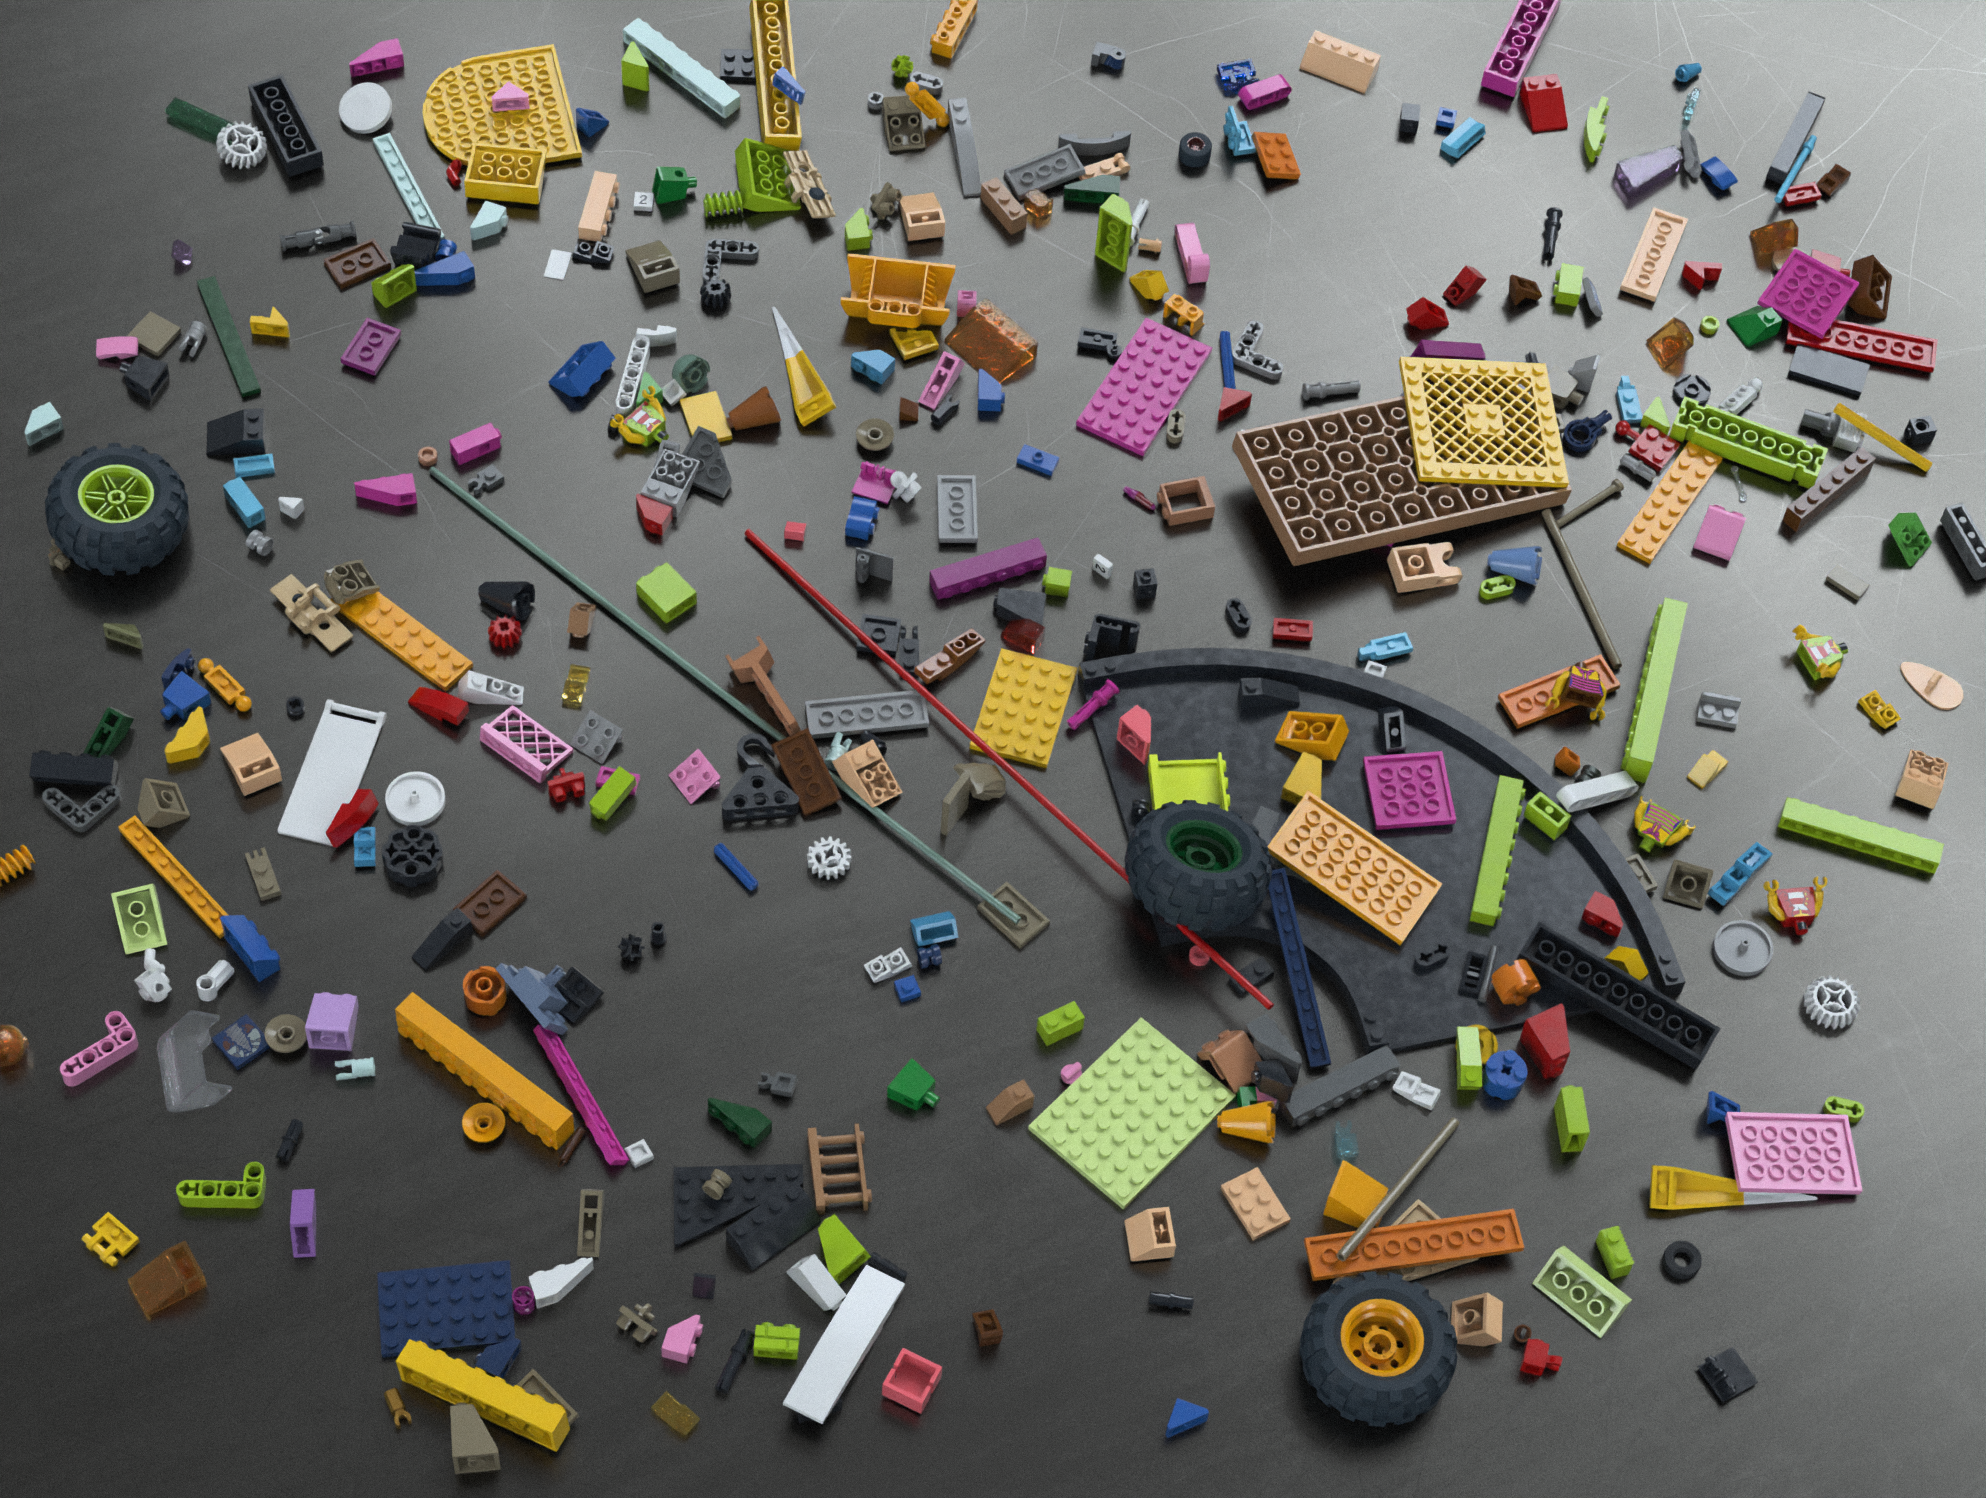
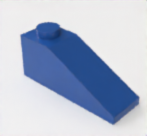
M465 251L415 270L416 286L459 285L475 278L474 265Z

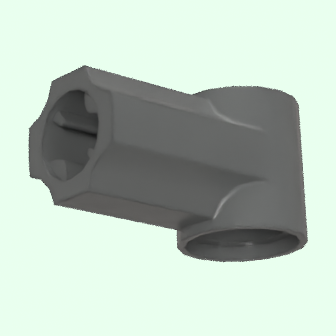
M1805 409L1800 425L1820 430L1823 436L1831 438L1837 434L1841 418L1836 413L1829 412L1824 415Z

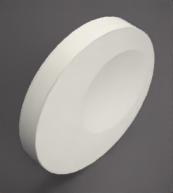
M369 82L357 84L350 88L343 95L339 105V114L346 127L353 132L362 134L380 129L389 120L392 112V101L386 90L378 84Z
M408 772L398 776L388 786L385 794L386 807L390 816L397 822L407 826H422L434 821L442 813L445 806L444 788L437 778L428 773Z

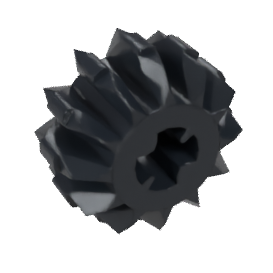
M718 277L715 280L709 278L708 282L703 281L700 289L702 302L707 307L712 305L714 309L716 306L722 308L723 304L728 305L729 299L732 297L730 284L726 283L725 279L719 280Z

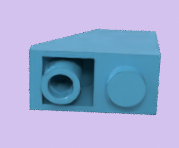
M882 350L855 352L851 355V367L855 371L868 376L872 381L883 384L895 370V358Z

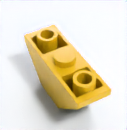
M198 706L195 712L189 715L186 724L178 729L173 741L166 745L165 755L168 763L197 758L209 745L210 738L202 707Z

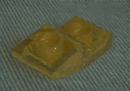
M668 1391L650 1408L684 1436L700 1420L685 1404L681 1405Z

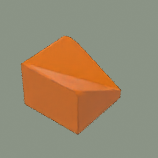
M1564 746L1555 756V765L1567 775L1572 776L1580 768V757Z

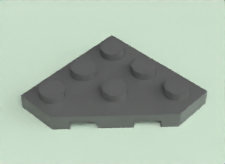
M698 426L682 453L684 456L700 461L692 485L724 498L732 484V479L717 436L714 432Z

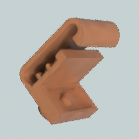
M1227 1029L1218 1034V1039L1214 1042L1209 1041L1202 1045V1050L1197 1053L1200 1060H1210L1220 1079L1226 1078L1229 1083L1227 1088L1235 1095L1238 1093L1239 1087H1247L1253 1083L1251 1072L1254 1071L1255 1062L1262 1061L1243 1030L1229 1031Z

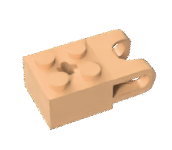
M1450 542L1430 545L1429 543L1392 548L1387 562L1397 592L1415 591L1459 583L1463 578L1460 568L1449 567L1443 562L1451 557L1454 551Z

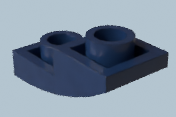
M187 648L182 651L165 669L161 676L164 688L167 689L181 671L187 675L189 670L193 669L195 658H193L192 649Z

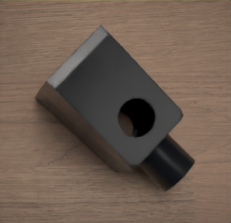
M142 356L137 357L132 364L125 361L122 362L119 369L120 372L125 374L126 385L150 401L170 376L167 363Z

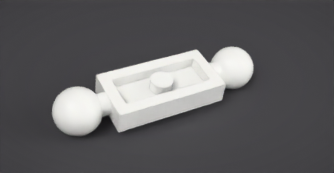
M1752 378L1748 382V387L1740 385L1719 404V409L1737 415L1757 397V392L1763 388L1762 381L1759 378Z

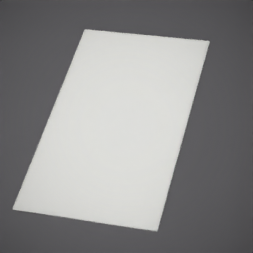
M552 249L544 277L564 280L572 253Z

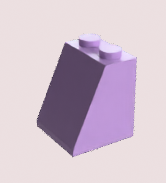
M328 992L314 993L305 1026L309 1048L352 1051L359 1007L357 996L351 994L333 995Z

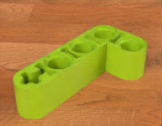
M251 1162L244 1169L243 1181L184 1180L177 1185L176 1193L180 1204L184 1207L258 1208L264 1202L266 1175L262 1164ZM259 1173V1176L251 1177L252 1174ZM208 1192H214L211 1196H205ZM231 1192L236 1193V1194L233 1195V1196H230V1197L227 1196V1194H229V1193H231ZM251 1193H258L254 1197H249Z

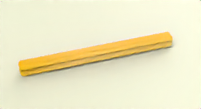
M1841 403L1835 406L1834 413L1920 469L1927 472L1931 468V461Z

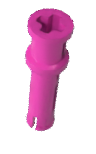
M1106 680V684L1099 691H1094L1093 697L1066 721L1073 730H1076L1098 708L1106 706L1108 704L1107 701L1115 694L1118 695L1120 693L1118 687L1111 680Z

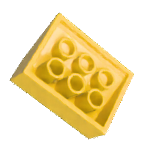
M473 142L464 180L465 197L539 204L547 150Z

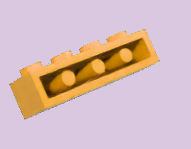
M978 0L950 1L949 10H945L943 21L938 23L937 32L931 37L932 53L952 59L977 11Z

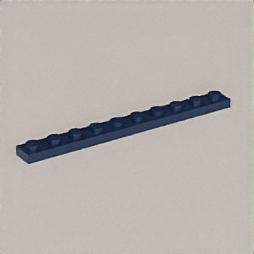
M1285 868L1272 870L1268 892L1310 1069L1330 1066L1331 1059Z

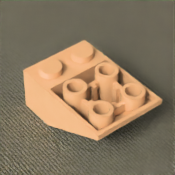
M933 192L903 196L898 201L908 241L943 237L945 235L944 215Z
M259 733L220 748L244 796L282 781L280 767Z
M874 740L843 754L832 762L841 779L872 808L903 793Z
M1911 749L1895 795L1934 809L1943 788L1949 763L1941 758H1933L1922 751Z

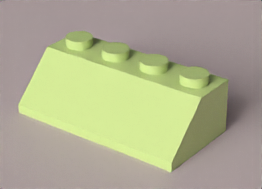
M1565 1246L1560 1247L1553 1253L1532 1283L1600 1338L1620 1318L1632 1301L1631 1298Z

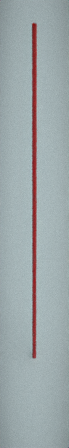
M750 529L745 531L744 535L1128 882V875H1126L1125 869L753 531ZM1176 925L1180 931L1267 1010L1274 1006L1265 995L1193 930H1188V927L1184 925Z

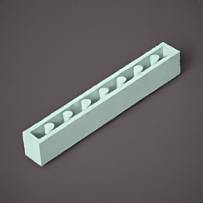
M637 18L623 29V41L629 45L630 42L634 41L643 57L726 119L740 108V94L736 90H733L723 80L714 76L710 70L705 69L698 61L689 57L685 51L680 50L673 42L664 38L660 32L655 31L648 23Z

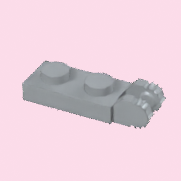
M1685 129L1680 132L1682 139L1680 144L1684 149V167L1693 178H1698L1701 175V166L1696 139Z

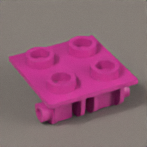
M869 461L862 462L860 467L862 470L851 493L888 504L895 489L890 482V477L896 470L885 469V466L881 468L879 464L875 466V464L869 463Z

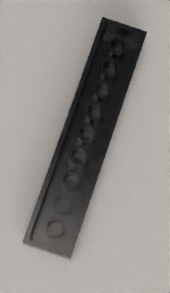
M1538 922L1516 959L1526 960L1534 975L1695 1070L1702 1062L1721 1029L1541 922Z

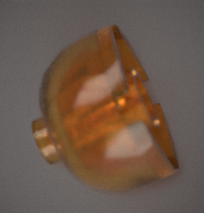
M10 1024L0 1025V1068L15 1065L21 1061L25 1054V1048H28L27 1037L23 1036L16 1026Z

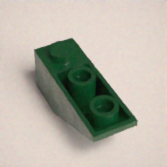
M711 1097L708 1098V1112L714 1118L718 1117L722 1120L729 1131H735L745 1144H750L755 1148L772 1132V1121L756 1108Z

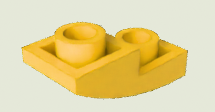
M1876 690L1858 700L1869 716L1884 729L1901 720L1891 703L1886 705Z

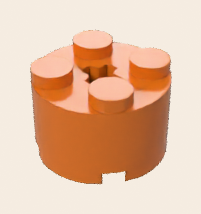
M1523 959L1515 960V964L1512 966H1508V964L1503 965L1491 976L1493 980L1491 983L1504 1004L1515 1003L1516 1006L1522 1005L1526 1002L1528 996L1536 993L1541 988L1528 962Z
M481 966L477 970L468 972L463 980L464 1000L466 1007L472 1012L479 1015L493 1016L504 1006L507 997L505 980L495 968Z

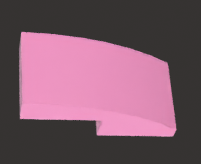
M109 337L97 339L96 357L101 360L114 356L120 359L138 356V338Z

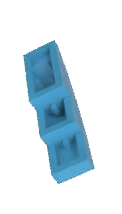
M1756 842L1736 860L1734 865L1723 874L1722 878L1710 888L1707 894L1724 906L1749 882L1773 853Z

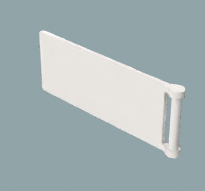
M327 699L322 717L277 830L279 834L332 846L326 831L342 803L349 804L356 790L359 789L379 733L385 723V712H372L334 703V700ZM332 711H337L371 720H376V724H371L359 720L337 716L330 713Z

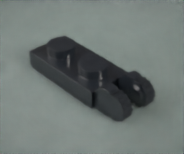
M901 626L899 665L911 676H917L914 670L919 665L918 626H913L912 628L913 639H905L906 628Z

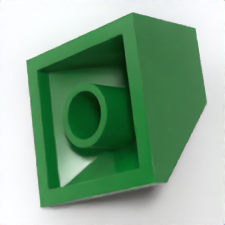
M1755 306L1728 318L1727 322L1744 344L1749 347L1778 334L1782 319L1772 307Z

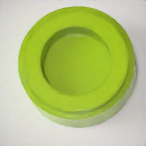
M1705 316L1701 320L1700 329L1706 334H1714L1718 331L1720 323L1713 316Z

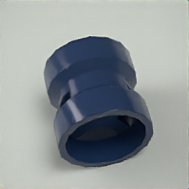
M938 944L931 945L927 949L923 947L917 949V958L921 969L928 968L932 964L935 966L942 964V956Z

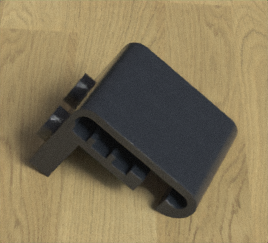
M403 222V235H399L397 246L392 245L390 249L393 262L400 265L412 264L415 268H422L434 263L441 237V229Z
M1096 614L1091 631H1087L1083 650V654H1086L1085 662L1094 660L1097 648L1118 652L1120 643L1128 644L1127 654L1135 653L1138 647L1140 623L1115 616Z

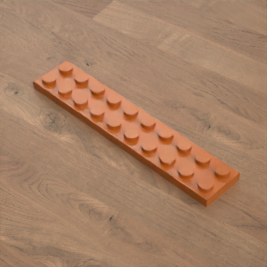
M1514 1209L1372 1228L1345 1261H1340L1336 1254L1355 1231L1304 1239L1313 1281L1352 1276L1363 1272H1380L1521 1252L1525 1248Z

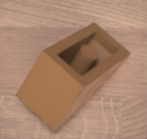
M577 602L570 609L567 633H573L572 636L574 637L587 636L591 631L597 605Z
M1023 1079L1005 1088L986 1106V1110L997 1126L1033 1108L1034 1094Z

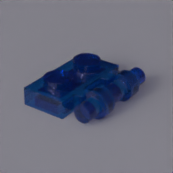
M1251 58L1217 64L1216 70L1221 82L1229 81V83L1223 85L1224 91H1238L1240 88L1259 81V78L1252 79L1253 76H1256V69ZM1244 78V81H1236L1237 79Z

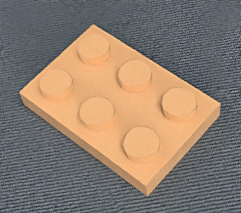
M1258 1167L1221 1185V1191L1253 1241L1290 1223L1291 1218Z

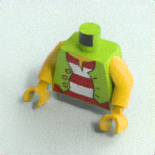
M653 386L648 387L650 395L645 389L642 391V396L649 399V402L645 400L625 419L621 414H616L614 416L615 419L610 420V425L613 428L618 427V431L629 443L650 446L655 440L661 443L662 440H668L669 435L665 433L666 417L658 399L653 396L655 394Z
M1798 625L1792 630L1797 634L1795 639L1802 640L1796 652L1814 680L1824 677L1833 678L1841 668L1843 654L1848 653L1846 643L1836 644L1831 636L1809 634L1804 626Z

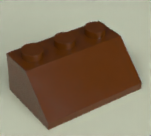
M1874 255L1854 261L1851 278L1859 282V286L1848 301L1849 306L1857 314L1880 319L1887 318L1892 281L1891 274Z

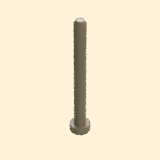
M1619 479L1613 480L1611 486L1556 521L1558 527L1560 528L1612 493H1619L1624 490L1622 482Z

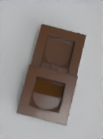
M1836 163L1816 185L1819 190L1831 196L1849 179L1851 172Z

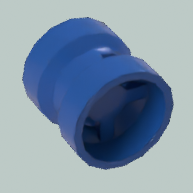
M441 240L435 255L436 262L455 255L457 251L456 243L451 240Z

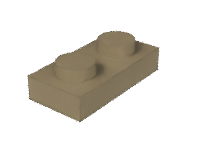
M1637 853L1625 858L1646 893L1657 890L1658 885L1640 855Z

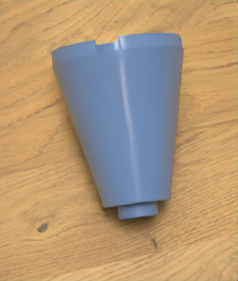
M1540 546L1495 550L1492 554H1489L1487 564L1493 571L1537 585L1538 582L1535 579H1539L1542 565V557H1538V552H1542V548Z

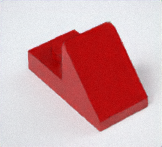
M1685 261L1682 276L1701 290L1704 280H1719L1722 263Z

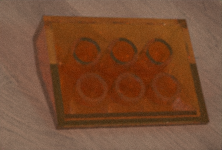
M987 298L974 306L945 338V342L977 370H985L999 383L1037 356L1038 342Z

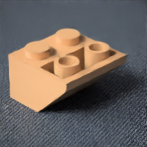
M1169 1207L1147 1209L1124 1221L1131 1261L1174 1257L1176 1244Z

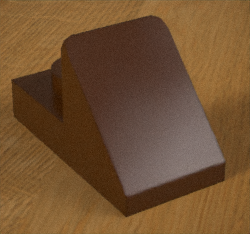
M1513 274L1510 276L1509 294L1515 305L1525 297L1537 301L1542 297L1536 282Z
M994 1309L972 1313L973 1322L978 1331L979 1346L1000 1343L1003 1337V1329Z

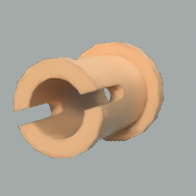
M1140 238L1138 250L1155 251L1156 254L1161 252L1162 241H1159V239L1149 240Z

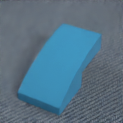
M375 827L360 828L354 834L355 867L375 866Z

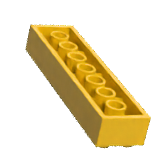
M409 1339L396 1360L402 1381L454 1405L462 1402L473 1404L480 1417L551 1450L558 1451L570 1430L566 1410L557 1403L550 1404L540 1395L526 1393L522 1387L518 1385L513 1387L498 1376H489L481 1368L475 1367L474 1369L461 1359L456 1358L454 1360L441 1350L437 1349L435 1351L430 1349L422 1341L415 1342Z

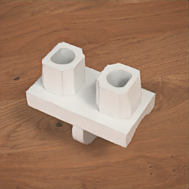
M894 472L890 477V482L898 489L892 496L895 499L900 496L908 503L922 488L915 481L918 475L913 472L907 479L903 472Z

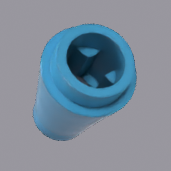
M1699 63L1679 65L1675 70V76L1679 81L1687 82L1701 73L1702 67Z

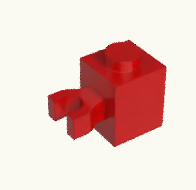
M1528 1339L1524 1348L1520 1371L1538 1376L1542 1375L1545 1367L1559 1371L1563 1357L1548 1355L1550 1344L1544 1343L1540 1339Z

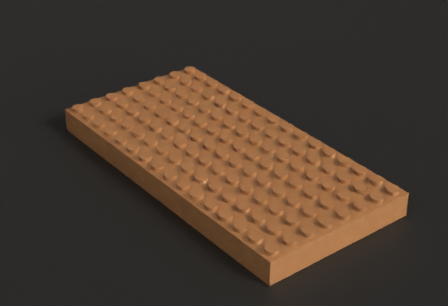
M1484 381L1481 383V384L1484 385L1486 388H1489V387H1490V386H1489L1488 384H1486ZM1465 382V383H1464V384H1465L1466 386H1468V387H1471V386H1472V385L1469 384L1468 382ZM1502 382L1499 384V385H1501V386H1502L1503 388H1505V389L1508 388V387H1507L1505 384H1503ZM1437 388L1442 393L1446 392L1442 388ZM1459 388L1455 389L1461 395L1464 393ZM1474 389V390H1473V391H1475V392H1476L1477 394H1479V395L1482 394V393H1481L1479 390H1477V389ZM1492 390L1497 396L1500 395L1496 390ZM1513 390L1510 391V393L1513 394L1515 397L1518 396V394L1515 393ZM1432 394L1429 395L1435 401L1438 399ZM1448 395V396H1447V397L1450 398L1452 401H1455V400H1456V399H1455L1454 397H1452L1451 395ZM1405 396L1236 432L1232 448L1293 566L1566 504L1572 491L1569 484L1567 488L1419 481ZM1469 396L1465 397V398H1467V399H1468L1469 401H1471V402L1474 401V400H1473L1471 397H1469ZM1487 396L1484 398L1489 403L1492 402V400L1489 399ZM1505 397L1502 399L1506 403H1510V401ZM1443 402L1440 403L1444 408L1448 407ZM1516 405L1513 406L1518 412L1521 411ZM1432 410L1436 415L1440 414L1437 410ZM1454 410L1450 411L1455 416L1459 415ZM1508 412L1505 413L1509 418H1513ZM1526 413L1523 414L1529 420L1532 418ZM1443 417V418H1442V419H1443L1444 421H1446L1448 424L1451 422V421H1450L1449 419H1447L1446 417ZM1519 420L1516 421L1521 427L1524 425ZM1438 424L1434 425L1440 431L1443 429ZM1456 425L1452 426V427H1454V428H1455L1456 430H1458V431L1461 430V429H1460L1458 426H1456ZM1511 427L1508 428L1513 434L1516 433ZM1529 428L1526 429L1532 435L1535 433ZM1445 433L1449 438L1453 437L1450 433ZM1522 435L1518 436L1524 442L1527 440ZM1440 439L1437 440L1441 445L1446 444ZM1458 439L1455 441L1461 447L1464 445ZM1478 441L1473 442L1479 447L1482 446ZM1495 441L1492 443L1497 448L1500 447V445ZM1514 442L1511 443V445L1516 449L1519 448V446L1516 445ZM1532 443L1529 444L1535 450L1538 448ZM1448 447V448H1447V449H1448L1449 451H1451L1453 454L1456 452V451H1455L1454 449H1452L1451 447ZM1470 448L1466 449L1471 454L1475 453ZM1487 448L1484 450V451L1487 452L1489 455H1492V454H1493V453H1492L1490 450H1488ZM1506 449L1503 450V452L1508 456L1511 455V453L1508 452ZM1524 450L1521 451L1527 457L1530 455ZM1443 454L1440 455L1445 461L1448 459ZM1462 455L1458 456L1464 462L1467 460ZM1479 455L1476 457V458L1479 459L1481 462H1484V461H1485V460H1484L1482 457H1480ZM1498 456L1495 457V459L1500 463L1503 462V460L1500 459ZM1516 457L1513 459L1519 464L1522 463V461H1520ZM1535 458L1532 459V461L1535 462L1537 465L1540 464V462Z

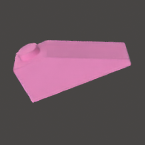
M944 351L918 402L936 410L956 382L965 363L960 358Z

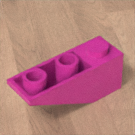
M398 38L381 41L349 63L351 77L402 67L404 66V58Z
M412 473L354 482L356 496L395 506L417 503Z

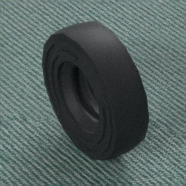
M1679 1240L1667 1246L1663 1254V1265L1665 1270L1675 1278L1687 1279L1698 1273L1702 1265V1256L1694 1244ZM1677 1253H1684L1690 1258V1264L1685 1267L1679 1266L1675 1262L1674 1256Z

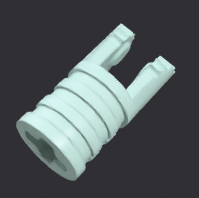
M840 732L835 734L830 750L824 760L827 768L835 771L837 770L832 762L847 753L852 743V740L848 738L844 741L843 745H840L843 736Z
M374 1057L335 1061V1067L352 1065V1073H339L336 1075V1080L375 1076Z

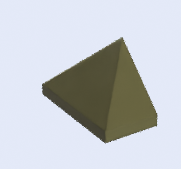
M103 624L105 637L140 649L143 648L141 634L134 624Z

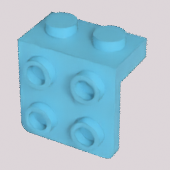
M1228 106V112L1225 113L1226 124L1223 125V131L1228 136L1229 149H1232L1234 156L1255 153L1256 148L1247 121L1238 122L1233 106Z

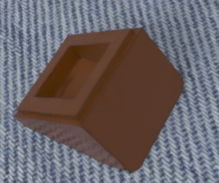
M900 397L899 420L918 421V403Z

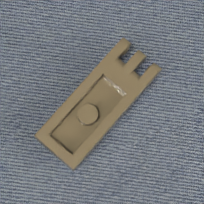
M265 847L261 848L262 856L258 855L257 850L253 851L254 858L252 859L249 852L245 853L261 901L281 895Z

